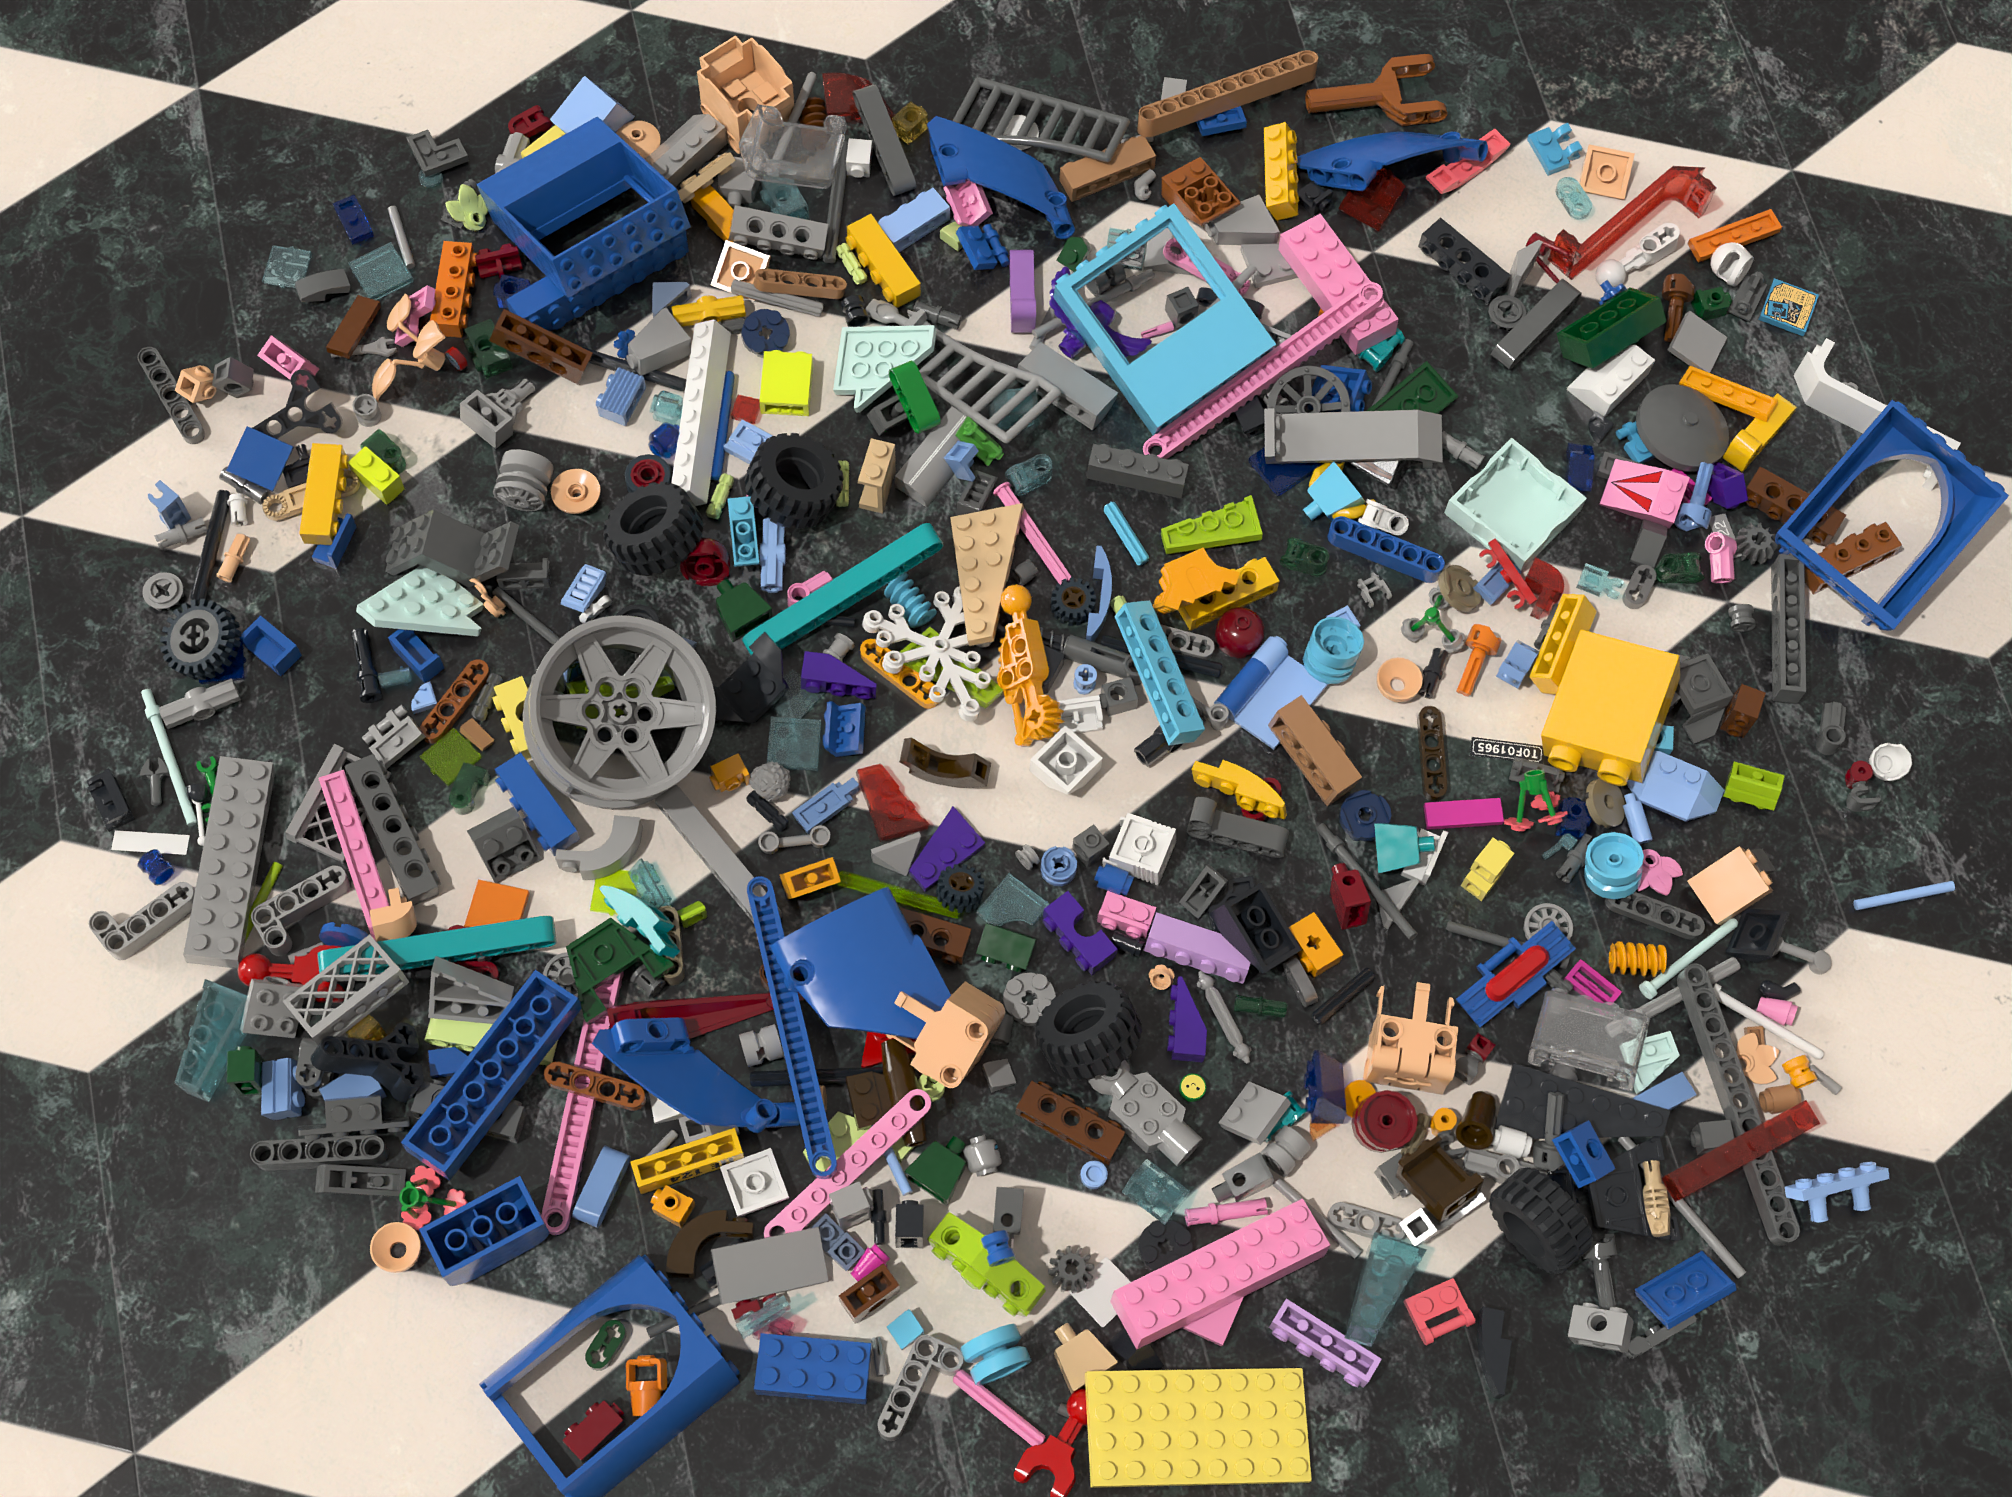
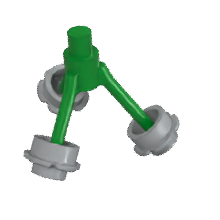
M1438 585L1437 588H1432L1429 592L1430 603L1433 607L1425 611L1424 617L1421 620L1418 618L1405 619L1402 622L1401 632L1409 641L1415 642L1417 639L1422 638L1425 631L1424 624L1427 623L1430 626L1437 625L1444 633L1442 643L1445 650L1449 653L1457 652L1463 648L1466 637L1464 633H1460L1456 629L1448 630L1440 620L1438 609L1447 608L1450 604L1443 597Z

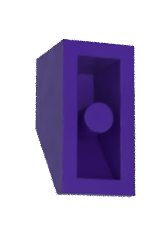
M1716 462L1713 466L1707 490L1713 502L1727 509H1732L1739 506V503L1747 501L1744 474Z

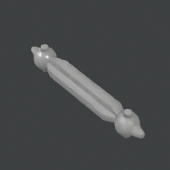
M1199 971L1197 986L1205 990L1206 999L1230 1044L1235 1047L1233 1055L1242 1059L1246 1064L1250 1063L1249 1054L1251 1047L1243 1044V1037L1219 991L1213 987L1215 979Z

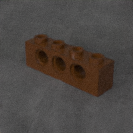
M506 309L503 310L489 340L577 385L593 354Z
M1760 466L1746 488L1748 500L1745 502L1750 507L1757 508L1766 513L1770 518L1785 524L1795 512L1789 507L1797 510L1810 494ZM1831 506L1806 536L1814 543L1827 547L1846 514Z
M899 907L911 930H918L923 933V936L920 938L930 956L939 958L941 962L951 966L963 964L971 939V928ZM938 938H945L948 943L945 946H938L934 941Z
M1031 1080L1016 1107L1015 1114L1109 1166L1125 1136L1122 1126L1115 1121L1108 1120L1106 1122L1099 1118V1114L1091 1108L1085 1107L1083 1109L1077 1106L1075 1100L1065 1094L1057 1095L1052 1092V1088L1041 1081L1036 1083ZM1051 1103L1054 1105L1055 1110L1051 1113H1046L1041 1109V1105ZM1067 1116H1075L1079 1123L1075 1126H1069L1065 1123L1064 1119ZM1093 1128L1098 1129L1102 1136L1098 1139H1093L1088 1135V1131Z

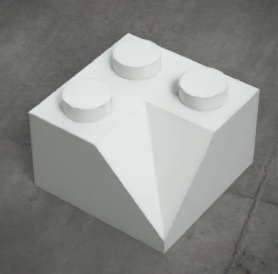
M1064 726L1030 759L1029 771L1047 787L1070 794L1085 786L1101 770L1103 758L1067 726Z

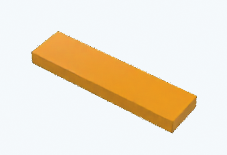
M1693 366L1688 368L1679 382V385L1695 389L1714 402L1765 422L1768 421L1778 405V399Z

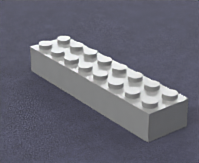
M220 756L183 954L187 963L238 969V965L243 958L248 919L254 896L275 777L272 762Z

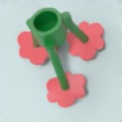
M1544 770L1525 772V780L1519 781L1520 797L1517 818L1510 817L1505 819L1504 824L1511 825V829L1515 831H1526V829L1534 826V822L1523 818L1526 790H1529L1531 795H1537L1535 800L1531 802L1532 808L1549 811L1550 815L1539 819V823L1547 822L1548 825H1557L1559 822H1562V817L1568 814V812L1555 813L1554 807L1558 805L1560 795H1555L1554 792L1548 791Z
M423 1165L418 1166L415 1169V1175L411 1176L410 1181L406 1182V1187L401 1190L399 1200L403 1205L401 1207L403 1223L410 1225L416 1231H420V1228L432 1220V1215L428 1212L429 1207L425 1204L426 1202L443 1205L445 1208L444 1215L468 1203L464 1199L465 1192L451 1189L446 1199L429 1197L434 1193V1189L440 1186L441 1179L436 1176V1171L433 1169H427Z

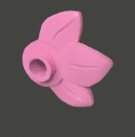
M1642 850L1644 854L1641 883L1637 891H1642L1650 886L1656 892L1667 896L1672 888V878L1683 875L1680 865L1670 857H1660L1654 850ZM1645 858L1652 859L1653 864H1648Z

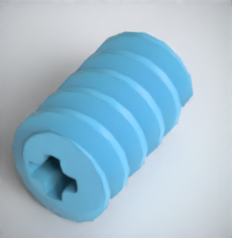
M903 573L887 585L884 595L887 599H890L892 605L900 604L903 606L905 621H908L910 628H917L934 618L937 610L931 609L928 611L931 603L928 601L922 604L925 600V595L920 594L916 596L920 589L918 587L910 589L914 582L912 579L905 581L908 574Z

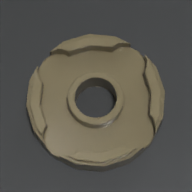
M1451 565L1439 575L1438 585L1440 591L1453 608L1462 612H1469L1481 602V595L1473 589L1478 581L1476 579L1472 580L1469 576L1471 573L1462 566Z
M1600 778L1591 781L1586 789V793L1589 792L1586 806L1594 822L1599 826H1605L1604 828L1607 829L1621 824L1625 815L1623 809L1625 802L1619 787L1607 783Z

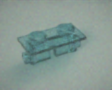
M642 858L639 859L628 874L641 898L650 902L658 909L663 906H671L670 901L672 898L667 893L664 885H656L661 880L654 869V865L648 861H643Z

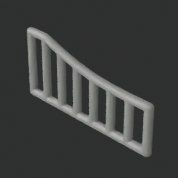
M925 321L922 325H931V324L928 323L927 321ZM937 328L935 341L938 340L946 346L919 370L926 387L963 414L969 416L974 422L1003 443H1009L1061 395V390L1044 377L981 355L952 339ZM954 351L964 356L961 361L937 382L928 376ZM973 362L985 366L955 394L945 389L948 384ZM993 371L1006 374L972 407L962 401ZM1018 378L1029 382L990 419L979 413L1015 379ZM1039 386L1048 392L1044 398L1007 432L997 426Z

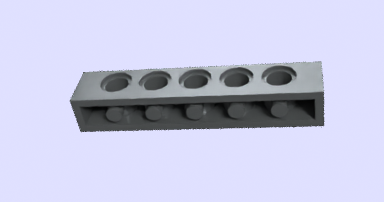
M1779 554L1771 566L1772 701L1798 703L1806 693L1804 564L1793 555Z
M371 754L345 765L346 775L407 902L412 901L414 906L439 895L438 885H441L436 871L431 872L427 865L430 859L424 848L420 849L416 842L419 840V836L415 827H409L407 824L408 813L404 805H398L395 799L398 793L393 782L388 783L384 776L388 773L383 761H377L375 755ZM372 781L379 783V786L374 789L368 788L366 785ZM382 803L390 805L385 811L377 809V806ZM392 825H397L401 828L396 833H391L387 830ZM403 847H407L412 850L407 855H401L398 853V851ZM415 869L420 870L422 872V874L416 878H413L408 875L410 871Z

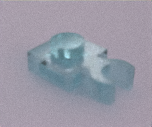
M1586 563L1576 588L1596 596H1600L1601 592L1604 591L1608 597L1617 599L1620 592L1613 590L1612 587L1621 588L1624 581L1619 578L1609 579L1607 578L1608 571Z

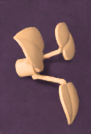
M404 294L390 312L387 328L393 332L399 327L417 342L413 356L418 359V362L386 359L376 371L373 379L372 392L377 402H379L380 396L392 383L397 365L417 366L421 369L425 365L438 371L445 361V354L433 348L445 339L435 321H429L423 327L418 337L404 326L403 321L408 317L411 308L410 297L407 294Z

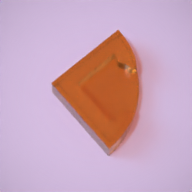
M1322 1104L1314 1110L1310 1118L1309 1132L1313 1141L1337 1126Z

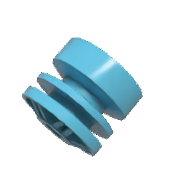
M1327 617L1320 620L1314 626L1303 656V663L1307 672L1316 680L1327 684H1339L1346 681L1352 675L1364 645L1362 632L1354 623L1341 617Z

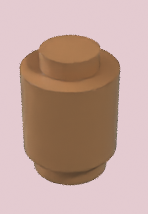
M1792 1084L1766 1088L1759 1093V1104L1764 1113L1777 1114L1798 1109L1802 1101L1799 1089L1795 1088Z

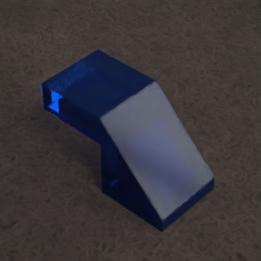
M1568 443L1566 451L1568 466L1565 481L1576 490L1591 492L1595 456L1593 447Z

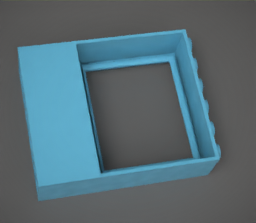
M1174 203L1169 207L1164 205L1154 213L1156 216L1149 221L1147 218L1140 221L1135 226L1136 230L1129 235L1127 232L1120 235L1115 240L1116 244L1110 248L1105 246L1095 254L1097 257L1090 262L1088 260L1081 262L1076 267L1077 271L1070 276L1068 273L1061 276L1056 281L1057 285H1055L1053 296L1153 436L1267 353L1271 352L1276 346L1274 340ZM1168 228L1220 301L1135 361L1129 363L1077 290Z

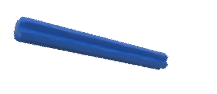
M732 371L725 372L711 480H719L723 471L724 445L727 441L735 379Z

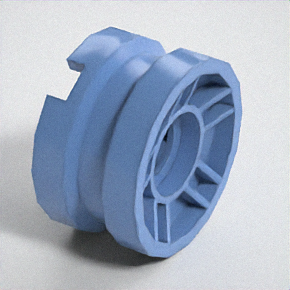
M1064 846L1049 848L1041 860L1043 879L1053 886H1064L1074 879L1077 869L1075 854ZM1062 863L1064 868L1058 867L1055 869V864Z

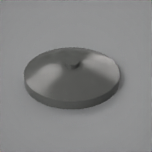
M1675 384L1663 385L1648 393L1638 407L1636 426L1642 442L1657 459L1672 468L1690 472L1699 471L1701 462L1714 465L1723 456L1728 447L1729 430L1723 414L1708 397L1695 389Z

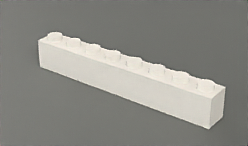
M716 320L697 323L694 327L672 483L684 489L695 506L707 504L731 337V333Z

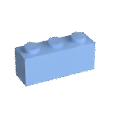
M931 188L927 192H921L910 203L901 205L891 215L882 217L878 224L897 251L901 252L949 221L950 206L934 188Z

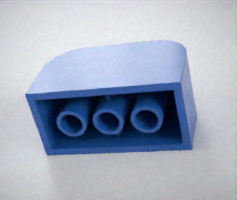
M521 1176L419 1229L442 1278L450 1286L461 1285L476 1279L537 1246L549 1235V1230Z

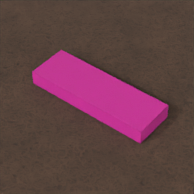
M1500 798L1429 802L1424 804L1427 830L1502 825L1504 822Z

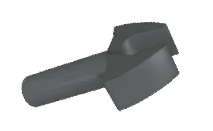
M159 757V768L155 774L152 772V762L150 759H147L140 771L142 779L148 778L150 780L151 804L153 806L161 805V780L164 776H170L166 764Z

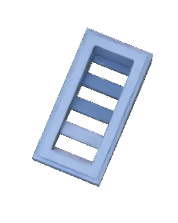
M585 564L562 598L561 605L584 613L605 587L606 572Z

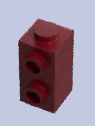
M605 1400L600 1404L598 1402L594 1403L586 1411L587 1417L580 1424L575 1422L565 1431L566 1437L562 1441L583 1464L626 1425L621 1418L625 1415L624 1412L614 1402L610 1406Z

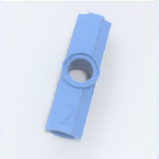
M768 517L763 519V541L760 543V566H762L760 584L761 590L768 593H777L783 588V566L786 564L785 527L779 522L776 524L771 522V518Z

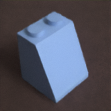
M584 76L550 120L567 134L598 116L616 133L624 124L632 121L635 116L601 87Z

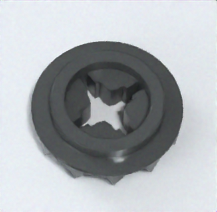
M1510 295L1498 296L1489 305L1488 314L1490 322L1497 324V328L1503 327L1508 331L1510 328H1514L1526 315V308L1516 297ZM1510 307V315L1503 318V312Z

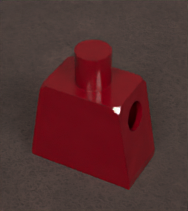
M1345 863L1336 864L1331 869L1333 876L1330 894L1341 930L1365 925L1371 900L1360 873L1356 869L1348 871Z

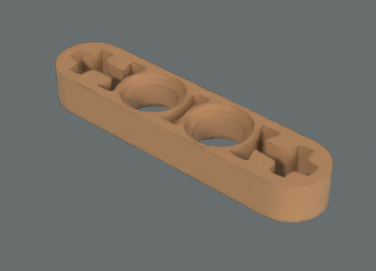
M774 269L757 270L753 282L754 287L763 292L830 299L842 298L845 295L847 286L846 281L838 276ZM783 281H790L794 284H786ZM808 283L815 284V285H817V287H812V286H809V285H807V284H808Z

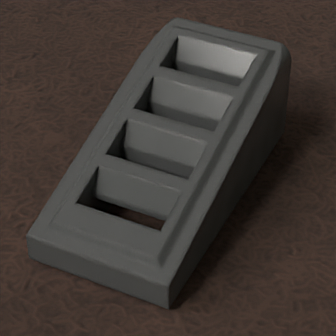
M975 470L973 473L975 479L973 482H968L957 502L956 514L959 516L984 511L998 477ZM976 481H977V482H980V483H983V484H986V485H988V486L985 487V486H982V485H980V484H977Z

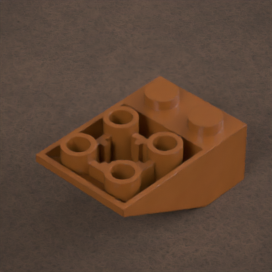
M1201 157L1162 177V197L1169 205L1174 203L1183 216L1201 226L1240 205V201Z

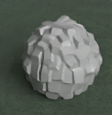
M771 761L753 770L750 774L749 784L758 795L764 797L768 802L776 801L786 795L790 788V771L778 762Z

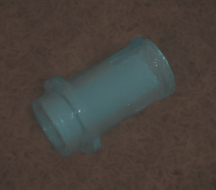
M400 666V669L378 673L382 689L400 684L407 686L409 682H412V674L409 667L404 668V666Z

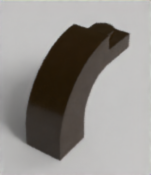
M912 737L904 739L899 761L910 768L909 774L919 779L956 788L986 787L991 768V762L976 753L965 755L944 754L928 748Z
M727 1210L707 1212L692 1219L678 1232L670 1246L666 1264L667 1276L669 1278L695 1279L697 1259L706 1244L722 1237L754 1239L755 1228L753 1222H749V1219L741 1217L728 1221Z

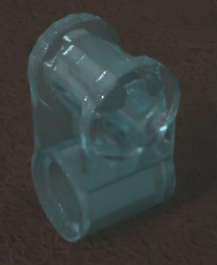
M1039 454L1010 467L1005 472V476L1013 483L1016 495H1025L1031 490L1048 483L1052 479L1053 474L1052 460L1045 454ZM1040 467H1044V468H1046L1047 470H1045V471H1038V470H1036V469H1037V468H1040Z

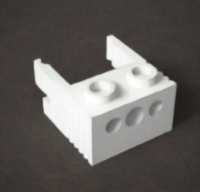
M1127 813L1126 818L1120 817L1121 830L1109 860L1103 858V867H1105L1106 863L1128 871L1131 876L1159 885L1176 843V829H1171L1169 826L1166 827L1160 823L1157 824L1151 820Z

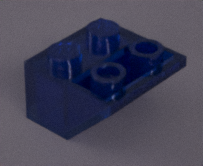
M1314 1050L1312 1060L1307 1061V1074H1304V1089L1308 1090L1309 1095L1305 1101L1306 1113H1310L1311 1123L1343 1124L1346 1114L1343 1064L1319 1050Z

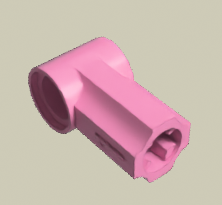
M1719 532L1711 533L1705 541L1706 550L1710 552L1711 582L1730 583L1734 580L1733 555L1737 550V543L1733 538Z
M822 571L803 583L792 584L788 589V607L798 602L793 599L794 597L801 596L804 598L832 581L831 576Z

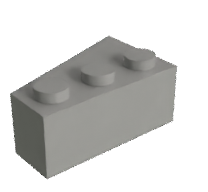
M435 956L431 971L428 1018L493 1024L513 999L514 986Z

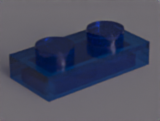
M355 195L332 203L352 245L374 236Z

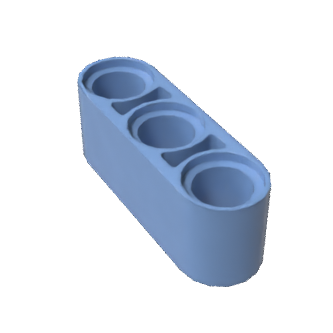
M608 1146L603 1147L572 1214L573 1218L597 1228L601 1225L629 1166L630 1155Z

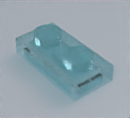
M784 1295L780 1298L774 1296L763 1303L764 1307L755 1313L753 1310L749 1311L739 1318L740 1322L736 1324V1327L743 1339L791 1310Z

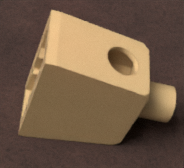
M1066 1323L1055 1331L1063 1345L1055 1350L1054 1355L1071 1394L1085 1387V1372L1110 1371L1116 1367L1117 1360L1088 1329L1076 1335L1069 1323Z

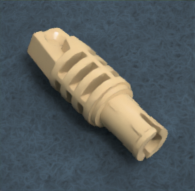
M1651 1160V1165H1649L1648 1161L1643 1162L1646 1185L1642 1191L1645 1213L1651 1233L1654 1237L1670 1235V1207L1667 1187L1665 1184H1662L1660 1162Z

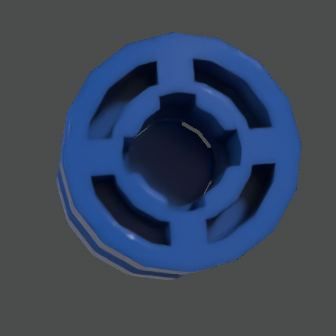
M1007 1230L997 1231L981 1238L983 1248L987 1249L988 1252L987 1261L990 1267L1002 1265L1015 1259L1014 1251L1008 1245L1009 1236Z

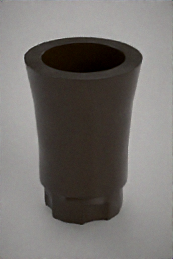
M1483 1091L1473 1093L1472 1098L1467 1102L1462 1120L1456 1128L1455 1135L1457 1140L1469 1149L1482 1150L1489 1147L1493 1141L1496 1101L1491 1094H1486Z

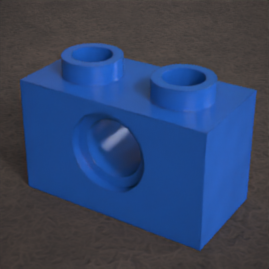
M1589 1120L1552 1139L1578 1188L1592 1183L1616 1169Z

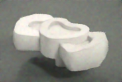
M604 595L595 604L591 603L590 608L579 616V620L582 623H586L590 619H594L611 605V598L608 595Z

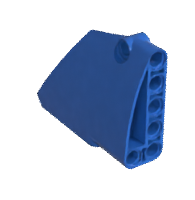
M889 887L882 888L794 931L770 946L780 969H782L785 975V986L792 992H799L823 1022L831 1028L867 1031L917 1039L926 1022L894 1003L901 991L935 1012L941 1011L947 999L951 996L923 941L918 935L913 934ZM793 973L801 974L804 977V981L795 980Z

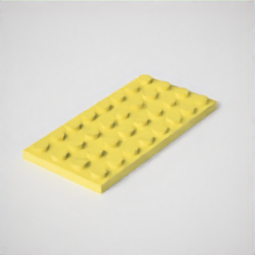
M1302 1368L1085 1372L1091 1488L1309 1483L1312 1481Z

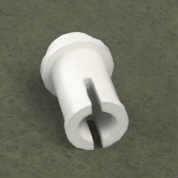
M241 493L231 494L227 501L231 510V524L236 527H241V522L244 526L248 524L245 506L248 500Z

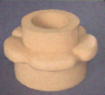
M1157 965L1155 969L1150 970L1149 978L1154 988L1164 990L1173 984L1175 975L1172 969L1167 968L1165 965Z

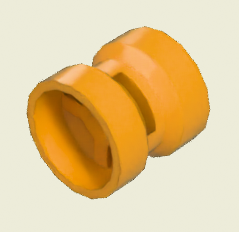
M1806 1055L1798 1056L1782 1064L1784 1072L1789 1074L1791 1078L1790 1084L1798 1089L1818 1080L1815 1072L1811 1071L1808 1066L1810 1062Z

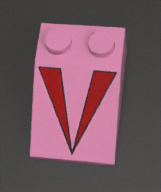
M1615 459L1599 505L1670 528L1675 521L1690 477L1662 468Z

